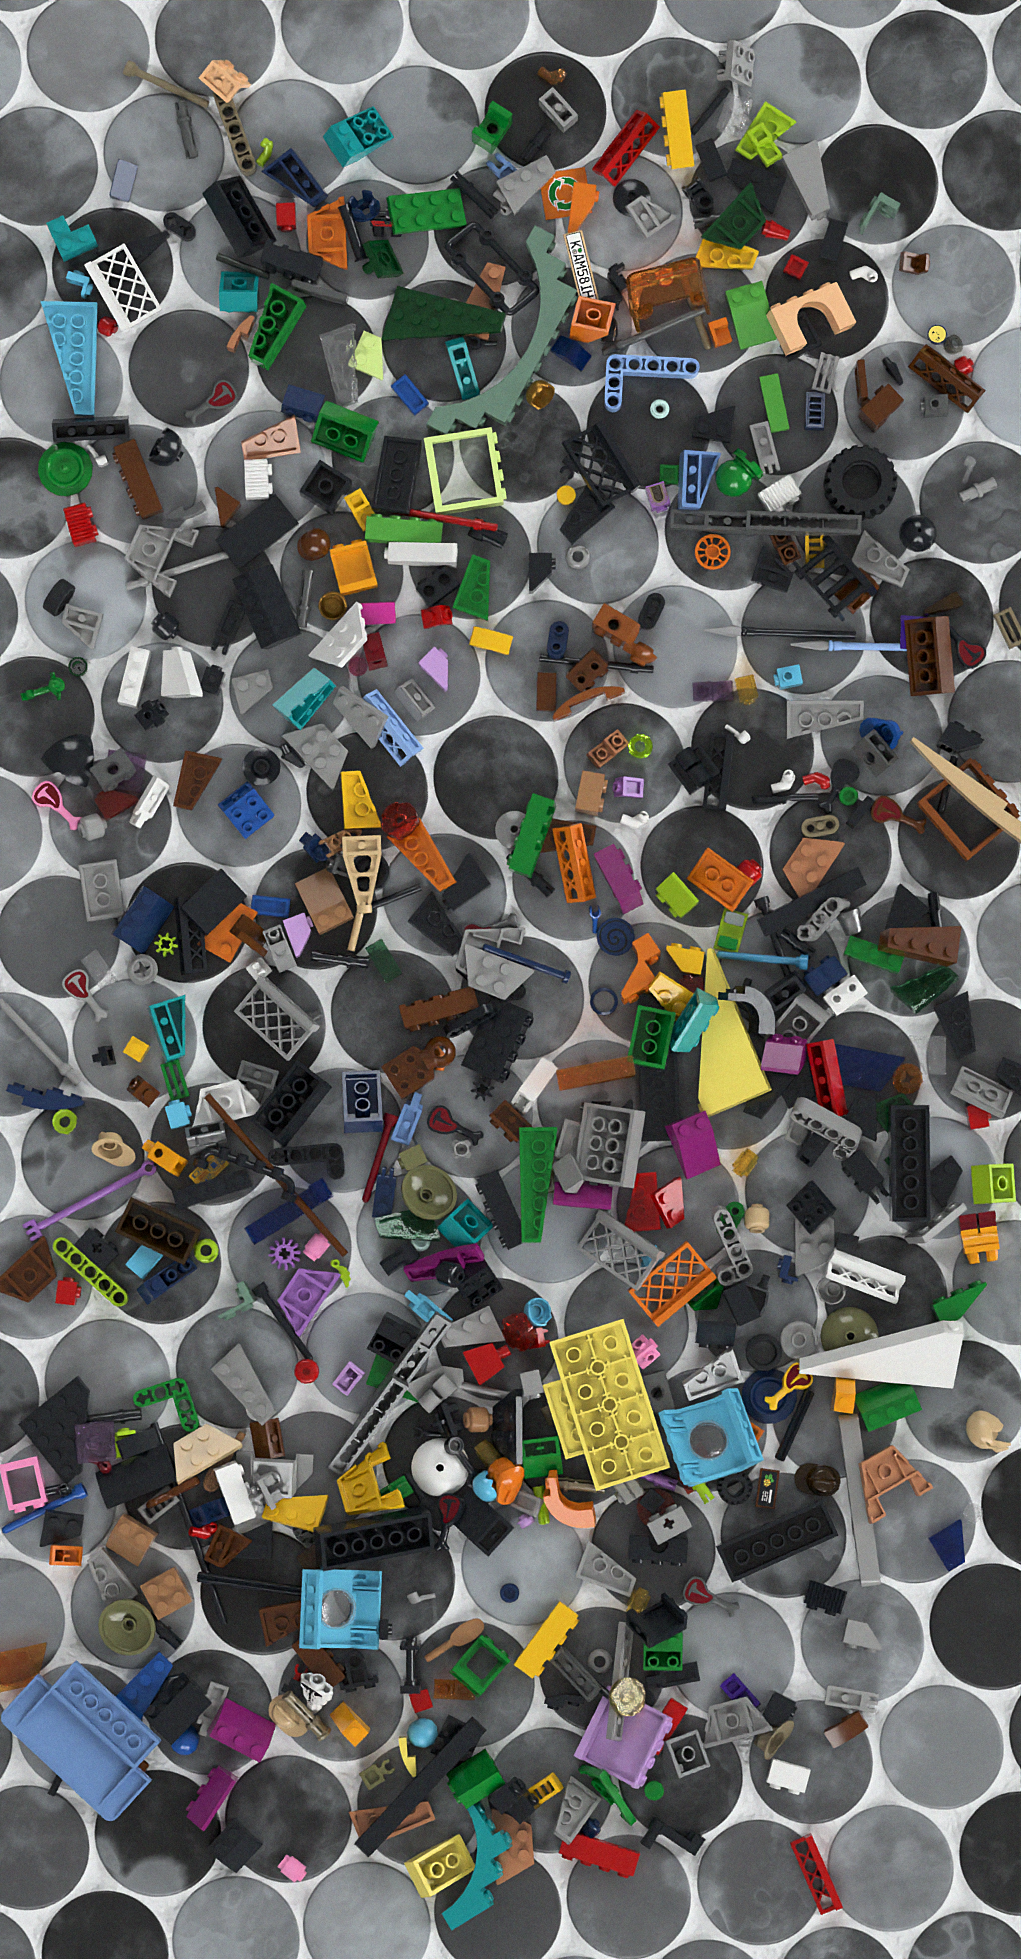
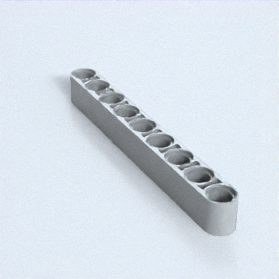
M858 1413L838 1415L861 1587L881 1585L873 1524L868 1522L858 1464L864 1460Z

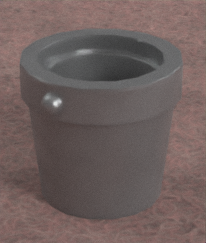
M859 907L842 912L836 917L845 936L864 930Z

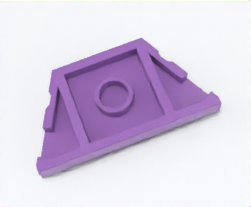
M302 1268L297 1270L277 1300L297 1336H301L341 1274Z

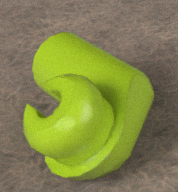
M264 138L260 143L264 150L255 161L261 167L266 164L272 155L274 144L268 138Z

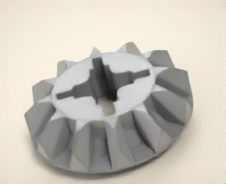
M140 954L129 961L127 973L134 983L146 985L155 980L158 966L151 956ZM139 962L144 967H150L146 970V977L142 973L137 972L140 969Z

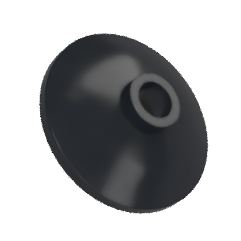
M624 180L614 190V206L621 214L631 217L625 206L639 196L651 200L650 191L639 180ZM630 193H633L636 197L634 199H630L628 195Z
M267 748L251 750L245 756L242 764V770L246 779L258 786H265L274 782L279 776L281 769L278 756ZM259 765H265V770L260 771L258 769Z

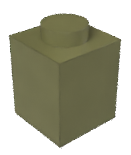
M420 1144L399 1153L400 1158L397 1159L401 1169L406 1168L407 1172L428 1162Z

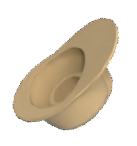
M100 1132L98 1140L92 1145L94 1155L113 1165L129 1166L135 1160V1152L123 1143L122 1138L117 1133Z
M283 1695L273 1698L268 1709L272 1721L288 1736L299 1737L307 1732L305 1722L282 1699ZM294 1703L303 1713L304 1711L296 1703Z

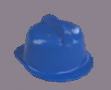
M867 718L860 724L859 729L861 738L875 729L891 749L897 746L900 736L903 735V731L900 730L899 725L893 720Z

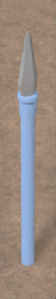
M818 640L791 644V646L820 651H907V649H900V643L833 642L832 640L827 642Z

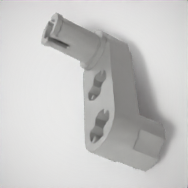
M839 897L827 899L805 925L798 927L797 937L799 940L816 941L836 919L840 911L849 909L850 902L847 901L848 899H841ZM820 915H825V922H820Z

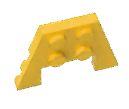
M384 1442L377 1445L378 1448L374 1452H369L365 1455V1459L360 1464H355L337 1479L344 1508L348 1515L405 1507L401 1492L398 1489L381 1496L373 1467L391 1459L387 1445Z

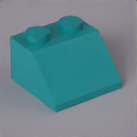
M221 271L219 286L220 311L228 313L258 312L259 276L248 272Z
M466 1199L437 1229L454 1247L478 1243L493 1228V1225L469 1199Z

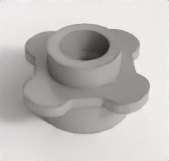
M454 1140L452 1142L454 1147L453 1158H470L469 1146L471 1142L469 1140L460 1142Z

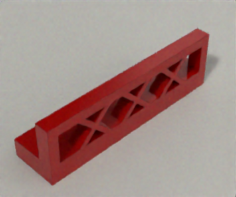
M636 110L592 170L596 174L603 176L615 187L660 126L647 113ZM649 122L653 127L648 133H644V127ZM639 138L638 147L633 148V141ZM624 153H628L626 163H622ZM613 168H617V175L612 179L609 173Z
M810 1833L791 1841L790 1845L820 1914L823 1915L834 1909L836 1911L842 1909V1903L812 1834ZM805 1840L809 1847L806 1855L799 1853L795 1846ZM800 1856L805 1857L803 1863ZM807 1859L815 1861L816 1868L814 1873L805 1869L804 1865ZM815 1877L822 1879L824 1882L821 1891L814 1889L812 1886ZM822 1895L830 1897L833 1905L822 1909L820 1904Z

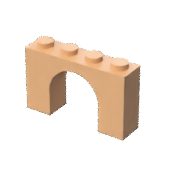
M827 282L816 291L810 289L799 298L794 296L789 298L785 304L777 303L770 307L771 310L766 316L785 356L803 349L807 344L797 322L798 311L804 307H813L820 310L826 316L835 335L851 329L856 324V320L837 282L833 284Z

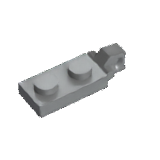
M210 1681L206 1695L212 1704L197 1719V1723L200 1724L199 1735L206 1737L210 1724L227 1696L228 1686Z

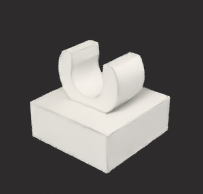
M261 956L246 967L255 980L259 976L266 977L272 972Z

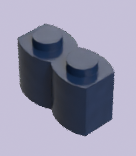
M829 955L819 961L821 964L816 969L811 967L804 972L805 977L803 981L807 983L815 997L821 995L848 974L835 955L831 958Z

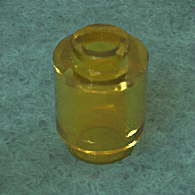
M747 1148L740 1153L732 1164V1167H734L732 1171L739 1177L743 1175L747 1177L758 1163L759 1157Z
M486 1439L474 1447L475 1454L486 1468L501 1457L493 1444Z
M638 1587L637 1590L633 1589L626 1604V1611L632 1608L637 1613L645 1610L651 1598L648 1595L649 1591Z

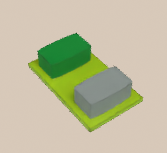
M724 908L713 948L721 951L738 952L748 914L738 911L731 912L729 909Z

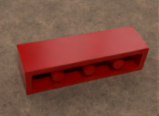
M834 1039L806 1044L818 1105L838 1116L847 1115L848 1109Z
M579 1832L570 1845L562 1840L559 1848V1853L562 1854L561 1857L571 1861L573 1858L579 1859L580 1863L586 1866H591V1864L598 1865V1869L605 1872H610V1870L617 1871V1875L624 1878L634 1876L640 1856L639 1851L598 1838H589Z

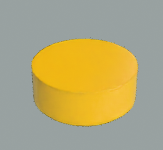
M565 485L558 489L557 500L559 503L570 505L574 502L576 493L571 486Z

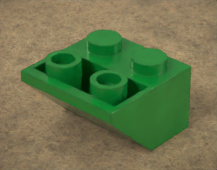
M558 1435L522 1440L525 1479L548 1476L549 1470H557L558 1475L563 1474Z
M683 1631L651 1648H648L643 1643V1670L682 1671Z

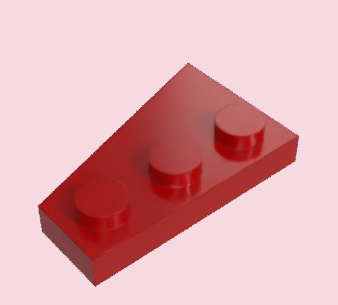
M657 1172L637 1173L625 1221V1226L634 1232L661 1230L660 1214L650 1196L658 1190Z

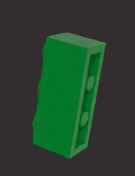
M854 936L849 937L843 953L846 957L895 974L899 973L904 959L903 956L878 951L877 944Z

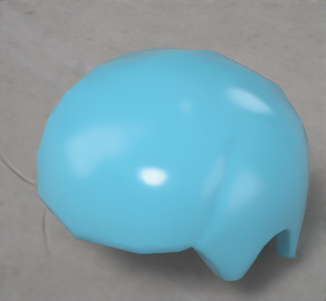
M532 1298L525 1304L523 1316L531 1326H546L547 1322L552 1318L551 1307L543 1298Z
M484 1470L474 1478L472 1484L473 1491L481 1500L491 1502L496 1499L497 1493L491 1487L493 1480L486 1479L488 1471Z
M420 1718L411 1722L407 1730L408 1740L413 1746L419 1748L429 1747L437 1739V1726L432 1720Z

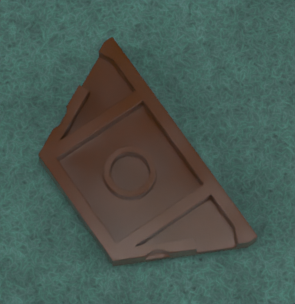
M45 1236L41 1237L0 1276L1 1293L29 1303L57 1277Z

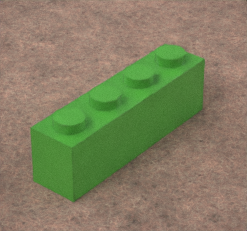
M371 514L366 519L365 541L389 544V542L441 543L443 523H439V521L434 519L420 521V518L409 517V520L401 519V516L391 515L390 518H383L381 514Z

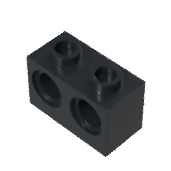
M446 565L443 568L439 566L432 572L433 575L430 578H423L416 584L418 586L415 588L416 592L428 608L435 606L460 587V583ZM447 576L450 580L447 584L443 585L439 582V578ZM425 588H433L434 594L426 596L424 594Z

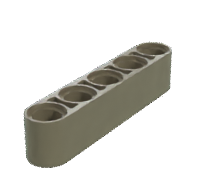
M213 91L214 100L239 170L244 176H251L256 172V163L234 101L231 99L229 103H226L223 99H219ZM226 110L233 111V114L229 117L223 115ZM237 127L240 130L237 134H231V128ZM238 145L246 146V149L242 152L236 150ZM246 162L252 163V167L250 169H244L242 167L243 164Z

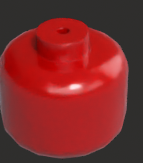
M108 316L102 317L97 325L98 332L107 337H110L113 333L115 334L118 330L116 320Z
M961 356L954 361V366L961 373L968 375L973 372L972 365L974 363L971 358L968 359L966 356Z

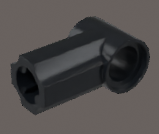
M470 527L467 535L477 541H485L502 549L508 533L499 529L497 531L485 529L479 531Z
M410 1240L380 1262L388 1276L420 1257Z

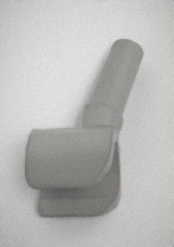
M416 1591L407 1595V1598L411 1604H416L423 1600L436 1598L435 1593L419 1597Z

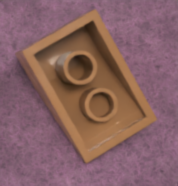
M327 868L295 883L320 935L354 919L333 874L328 872Z

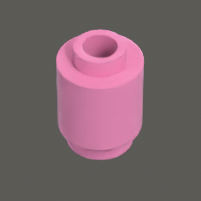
M315 1233L304 1246L303 1253L315 1261L323 1255L330 1244L322 1233L319 1235Z
M286 1855L278 1865V1868L281 1869L280 1872L294 1883L297 1880L301 1882L307 1874L305 1871L306 1866L293 1856Z

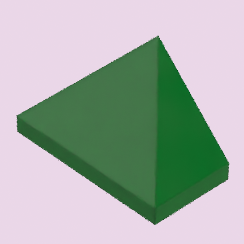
M716 1278L687 1303L694 1311L717 1309L724 1286Z

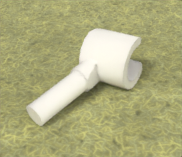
M89 444L87 448L94 456L98 466H107L108 461L105 454L99 456L92 445Z
M728 724L725 726V729L734 733V736L737 737L740 743L745 744L751 739L745 730L739 733Z

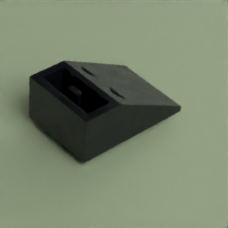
M471 1488L462 1497L465 1501L464 1511L454 1526L489 1557L514 1529V1526L489 1503L481 1500Z

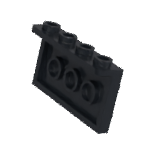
M491 996L489 1003L492 1004L495 1015L479 1024L461 1066L496 1080L499 1083H503L510 1075L509 1069L518 1057L517 1051L520 1045H523L525 1042V1033L532 1026L534 1018L532 1012Z

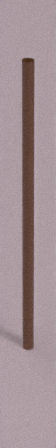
M210 1093L206 1095L204 1099L256 1159L266 1162V1167L273 1169V1165ZM276 1180L283 1190L287 1191V1184ZM297 1194L295 1201L297 1206L342 1257L348 1254L343 1245Z

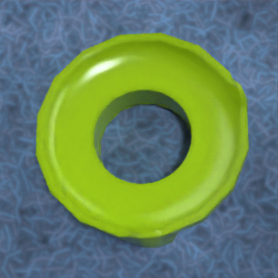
M59 1110L52 1119L54 1129L58 1133L70 1134L76 1127L77 1116L70 1110ZM63 1117H69V1126H61V1119Z
M201 1239L194 1247V1256L202 1263L214 1262L218 1256V1245L211 1239ZM209 1245L212 1252L209 1256L201 1254L202 1246Z

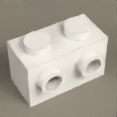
M846 975L839 981L841 985L836 988L831 986L823 992L826 996L822 999L835 1017L868 993L855 975L851 977Z
M772 1758L766 1782L770 1783L769 1787L779 1790L781 1787L788 1788V1792L799 1795L800 1792L805 1793L811 1770L807 1767Z

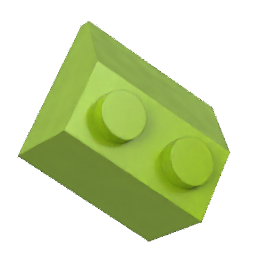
M674 872L655 890L657 892L655 896L662 904L664 902L667 903L670 907L668 911L674 918L678 916L681 919L699 902Z
M1013 1164L971 1166L974 1204L1016 1202Z

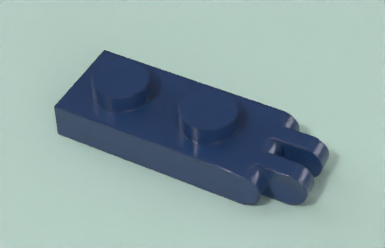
M383 1166L382 1174L378 1173L372 1217L391 1220L397 1176H393L394 1168L390 1167L389 1175H386L387 1167Z

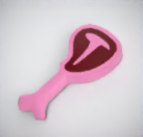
M44 781L39 784L32 794L34 804L39 807L52 808L68 821L71 830H76L77 824L80 823L82 817H75L64 808L63 798L58 787L51 781Z

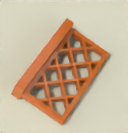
M685 1241L652 1269L641 1286L646 1287L645 1297H638L634 1293L636 1290L632 1287L627 1291L655 1325L659 1327L717 1277L692 1246ZM686 1248L691 1252L690 1260L680 1259L681 1252ZM669 1262H676L675 1272H665L666 1265ZM680 1263H689L688 1273H679ZM693 1263L703 1266L704 1269L698 1274L692 1273ZM655 1274L661 1275L660 1285L651 1284V1277ZM665 1275H674L673 1285H664ZM678 1276H688L687 1283L684 1286H677ZM650 1287L660 1288L659 1298L649 1297ZM663 1288L673 1289L670 1298H662ZM648 1301H658L657 1308L651 1313L647 1309Z

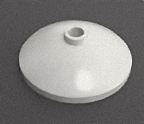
M436 1438L425 1442L417 1449L412 1459L411 1470L415 1482L420 1489L433 1496L455 1493L464 1485L468 1477L467 1470L457 1456L450 1455L445 1451L444 1443L447 1440L445 1438ZM454 1441L450 1443L451 1450L456 1451L458 1448V1444ZM438 1464H442L444 1466V1470L438 1471L436 1469V1466Z

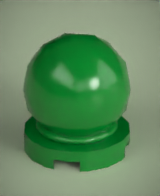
M739 448L732 453L734 460H727L721 464L715 476V482L719 491L730 497H740L749 490L752 485V479L758 481L763 476V471L753 460L750 463L745 458L747 454Z

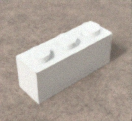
M131 646L117 701L119 705L138 709L151 658L150 650Z
M234 1460L213 1468L233 1524L236 1525L255 1518V1511H258L256 1503L250 1502L248 1498V1493H251L248 1482L244 1483L242 1475L245 1473L242 1465L237 1464Z

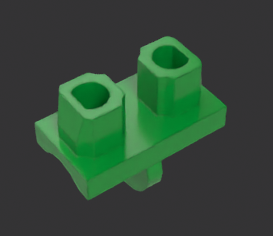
M404 1475L380 1490L381 1496H384L398 1489L401 1492L402 1498L414 1492Z

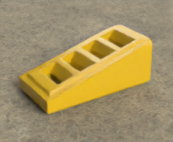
M820 535V538L805 536V564L809 562V558L817 555L809 554V551L821 552L824 549V542L822 540L824 535ZM809 543H820V546H809ZM824 559L813 568H824Z
M552 1772L527 1790L538 1798V1803L541 1805L559 1793L564 1787L555 1773ZM542 1784L545 1786L549 1794H547L545 1790L542 1788ZM535 1789L538 1790V1792L542 1796V1799L539 1798V1796L535 1792Z

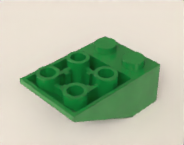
M977 1280L968 1284V1289L963 1290V1288H959L950 1292L951 1296L947 1298L940 1296L933 1299V1304L929 1306L936 1321L959 1320L987 1286V1283Z

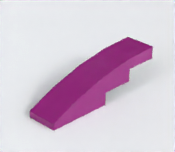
M477 1243L463 1245L421 1258L404 1266L403 1270L410 1282L437 1279L435 1271L442 1262L458 1263L464 1269L466 1263L481 1262L484 1260L485 1255Z

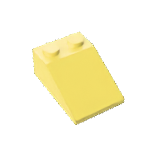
M460 1834L404 1862L421 1898L433 1896L471 1873L475 1868V1864Z

